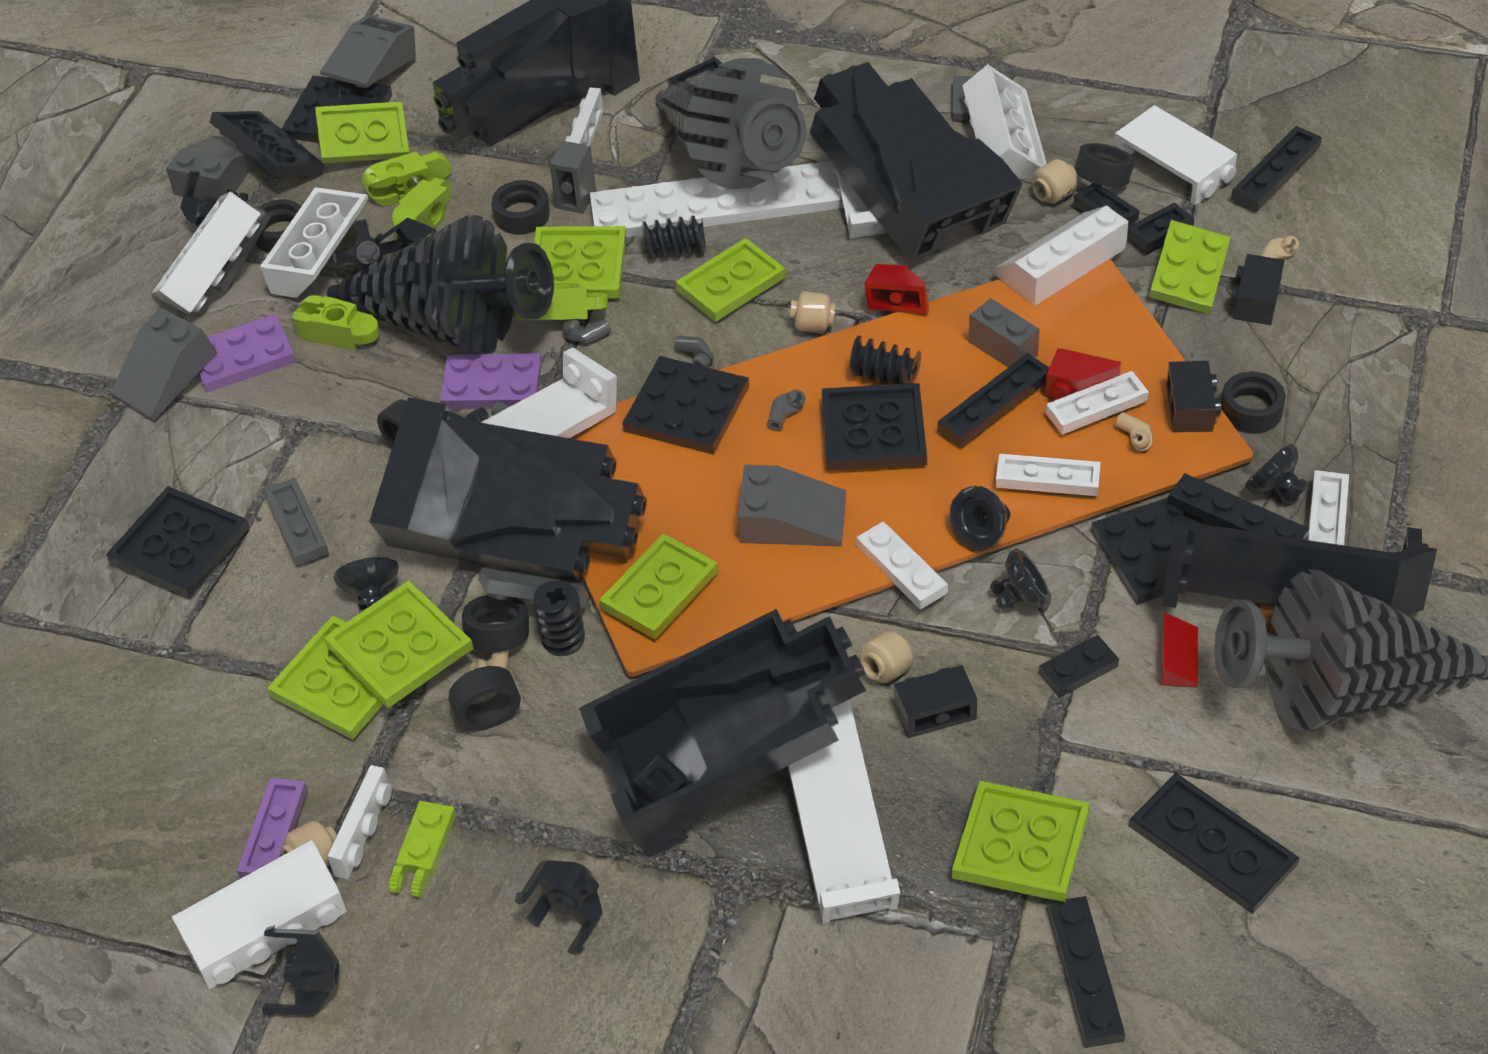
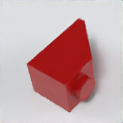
M875 264L864 282L868 310L928 313L926 283L905 265Z
M1057 348L1047 373L1045 397L1058 400L1120 376L1121 362Z

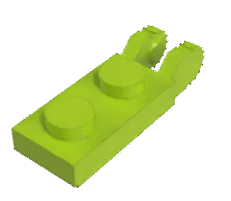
M419 800L397 857L396 865H394L389 879L390 892L400 893L408 873H414L415 877L411 884V895L422 898L430 877H434L456 818L455 807Z

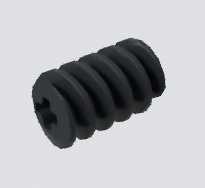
M691 215L689 224L686 225L681 216L678 217L676 226L673 225L670 218H666L665 227L663 228L658 219H656L652 229L649 228L646 221H642L645 252L649 251L653 259L657 258L659 249H661L665 257H669L671 248L674 249L677 256H680L684 246L689 255L693 254L695 245L698 246L701 253H705L706 243L703 218L698 223L695 216Z
M857 335L850 355V368L853 376L859 377L863 374L865 379L872 380L875 377L877 382L884 383L888 380L889 385L898 384L899 382L900 384L913 383L918 375L921 365V351H918L916 356L911 358V350L906 347L902 355H899L898 345L896 344L893 345L890 352H886V342L884 341L880 343L878 349H874V339L869 338L866 345L862 346V336Z
M554 580L540 585L534 594L535 609L544 649L555 656H567L576 652L585 640L578 592L571 584L565 581Z

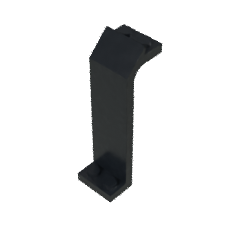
M1175 520L1162 606L1176 608L1178 595H1186V591L1281 606L1278 598L1283 589L1287 587L1296 590L1290 580L1300 572L1312 575L1309 569L1322 571L1332 578L1348 584L1352 589L1360 592L1362 596L1365 594L1390 607L1404 612L1406 615H1410L1424 610L1437 549L1429 548L1427 543H1422V529L1407 527L1403 550L1399 552H1385Z

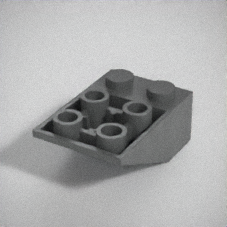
M372 15L363 17L350 26L320 70V75L330 77L337 82L345 81L352 83L359 88L372 86L376 81L387 77L389 73L405 66L406 63L416 58L414 26Z

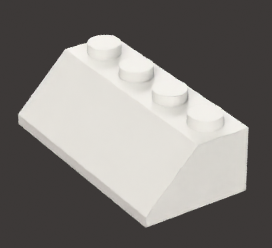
M987 64L962 85L965 94L964 101L969 110L970 124L974 129L976 139L979 138L1000 156L1019 179L1033 178L1034 172L1047 163L1027 91Z
M314 188L260 266L270 294L297 298L316 279L369 200L367 194Z
M232 192L220 196L151 294L185 314L191 313L192 310L198 312L208 298L204 295L210 285L215 287L223 278L225 272L221 269L228 260L233 262L243 248L239 244L245 236L250 238L259 227L260 223L256 220L261 213Z
M1108 206L1084 212L992 269V273L1032 305L1036 306L1125 250L1129 221Z
M310 840L172 916V919L190 957L206 985L211 989L218 984L230 981L236 974L248 967L264 962L271 954L287 945L297 943V939L264 936V930L267 927L275 925V928L316 930L323 925L333 923L340 915L347 911L341 894L316 845Z

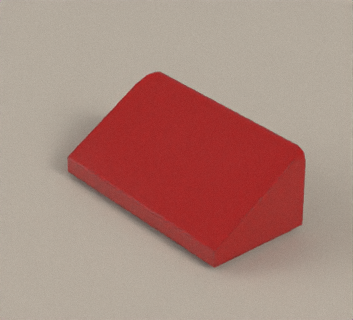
M1164 614L1162 623L1161 685L1198 687V627L1173 615Z

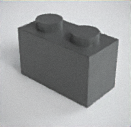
M562 141L549 163L555 205L557 209L584 214L591 201L590 192H596L591 147Z
M990 298L969 315V343L1005 366H1011L1026 353L1035 358L1038 356L1040 329Z

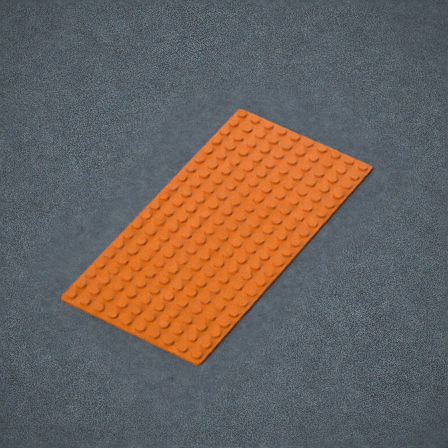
M1111 259L1036 306L1032 305L1006 283L998 279L928 302L929 311L927 314L910 312L892 313L719 369L720 371L748 377L749 388L714 455L623 432L622 422L637 396L617 402L616 413L576 434L571 439L608 445L617 461L616 472L612 479L639 483L644 496L647 497V507L644 516H639L636 526L638 528V540L635 548H630L628 559L590 552V565L586 573L582 572V577L626 674L634 677L655 670L775 609L778 610L784 621L788 619L795 621L896 586L856 546V537L883 521L936 572L1171 490L1184 473L1200 480L1252 461L1253 451L1222 409L1220 418H1215L1213 431L1173 433L1166 388L1169 362L1185 361V359ZM990 298L1040 329L1038 356L1036 359L1048 367L1052 363L1057 348L1120 361V375L1132 371L1149 391L1148 401L1068 433L1061 434L1046 414V404L1056 399L1045 397V382L963 447L938 431V421L1008 368L969 343V315ZM857 335L862 336V346H865L869 338L874 339V349H878L880 343L884 341L886 342V352H890L894 344L898 345L899 355L903 354L906 347L911 350V358H914L917 352L921 351V365L913 383H920L927 465L827 470L822 388L889 385L888 380L880 383L877 382L875 377L872 380L864 378L863 374L859 377L852 375L850 355ZM795 389L802 391L805 395L803 407L798 412L785 417L781 430L773 431L768 428L767 422L774 399ZM1122 412L1150 425L1153 443L1146 451L1136 450L1132 446L1130 433L1116 427L1117 418ZM999 454L1101 462L1098 496L996 488ZM744 465L780 466L846 490L842 547L740 543L738 512ZM975 485L983 486L995 492L1011 513L1003 537L993 547L980 551L969 549L966 545L961 544L953 534L951 523L949 522L950 505L953 498L962 489ZM664 533L717 562L719 572L655 640L602 610L599 600Z

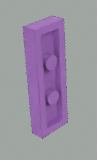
M270 778L237 869L240 879L282 856L280 848L284 845L286 834L295 829L308 791L304 781Z

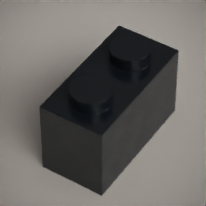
M1247 254L1244 266L1238 265L1235 284H1239V287H1233L1229 305L1235 306L1233 319L1272 325L1285 260Z
M1209 361L1169 362L1166 388L1173 433L1213 431L1215 418H1220L1221 401L1220 398L1214 397L1217 391L1216 374L1210 373Z
M963 665L953 668H942L935 673L906 678L902 682L894 684V706L908 738L977 719L978 698Z

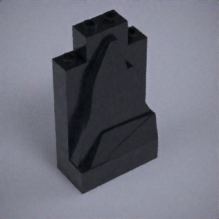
M529 0L456 42L458 50L457 61L460 67L432 83L435 93L433 99L439 113L438 124L442 131L446 134L449 133L458 141L473 134L477 140H482L490 147L561 104L585 98L589 88H600L601 92L607 91L616 96L640 81L631 0Z
M866 62L858 66H851L835 74H828L820 79L814 100L821 109L815 113L809 133L910 262L933 253L942 232L977 219L975 225L981 233L1006 223L1023 183L1005 161L979 138L971 140L954 131L912 78L902 82H894L887 86L870 63Z
M408 397L369 523L386 545L390 547L580 583L582 572L586 573L590 565V552L628 559L630 548H635L637 544L638 528L636 526L639 516L643 517L645 514L647 497L644 496L639 483L612 479L616 472L617 461L608 445L471 421L451 412L447 404Z
M775 609L579 708L589 737L603 753L617 790L611 796L621 824L648 857L689 838L686 828L724 797L839 741L833 728L839 722L832 708L866 691L860 678L866 675V672L857 654L850 657L847 649L853 645L843 626L836 629L830 616L797 632L791 619L784 621L778 610ZM661 751L687 776V779L674 793L655 802L633 780Z

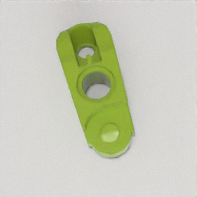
M417 151L375 163L364 172L361 183L368 195L377 204L391 206L398 203L422 179L429 182L434 178L445 179L450 174L452 165L443 153L432 152L419 156Z
M434 178L430 182L422 179L398 202L399 205L392 213L393 226H396L406 218H410L436 229L446 218L445 207L451 198L452 184L441 178ZM395 232V238L398 239V242L403 243L401 238Z
M554 283L551 306L544 316L533 320L588 319L587 310L608 307V294L587 292V288L579 287V283ZM514 311V318H515V319H518V320H532V319L522 318V317H520V316Z
M308 296L301 302L299 308L291 317L295 334L299 338L341 348L356 350L355 344L372 343L380 335L378 322L374 315L357 311L356 304L328 296Z

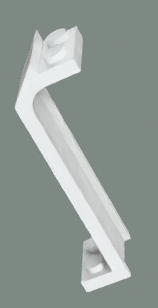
M572 347L563 352V378L481 423L571 438L616 413L617 376Z
M850 699L832 708L839 724L833 726L839 741L788 765L822 924L829 923L830 920L884 909L895 910L898 908L900 897L897 878L892 879Z

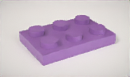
M274 314L207 337L218 353L198 374L207 393L295 363L296 359L279 319Z
M541 353L447 355L440 403L447 404L449 409H478L480 407L492 409L497 401L512 406L539 391L542 369Z

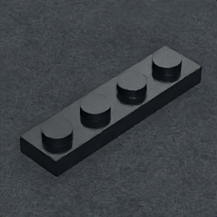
M1295 126L1232 189L1231 199L1258 211L1320 147L1322 137Z
M1026 353L938 421V431L963 447L1043 385L1047 380V373L1050 367L1029 353Z
M1186 473L1183 474L1168 495L1167 504L1218 527L1304 540L1308 538L1310 528Z
M1087 897L1066 899V902H1048L1049 918L1085 1048L1124 1042V1027Z

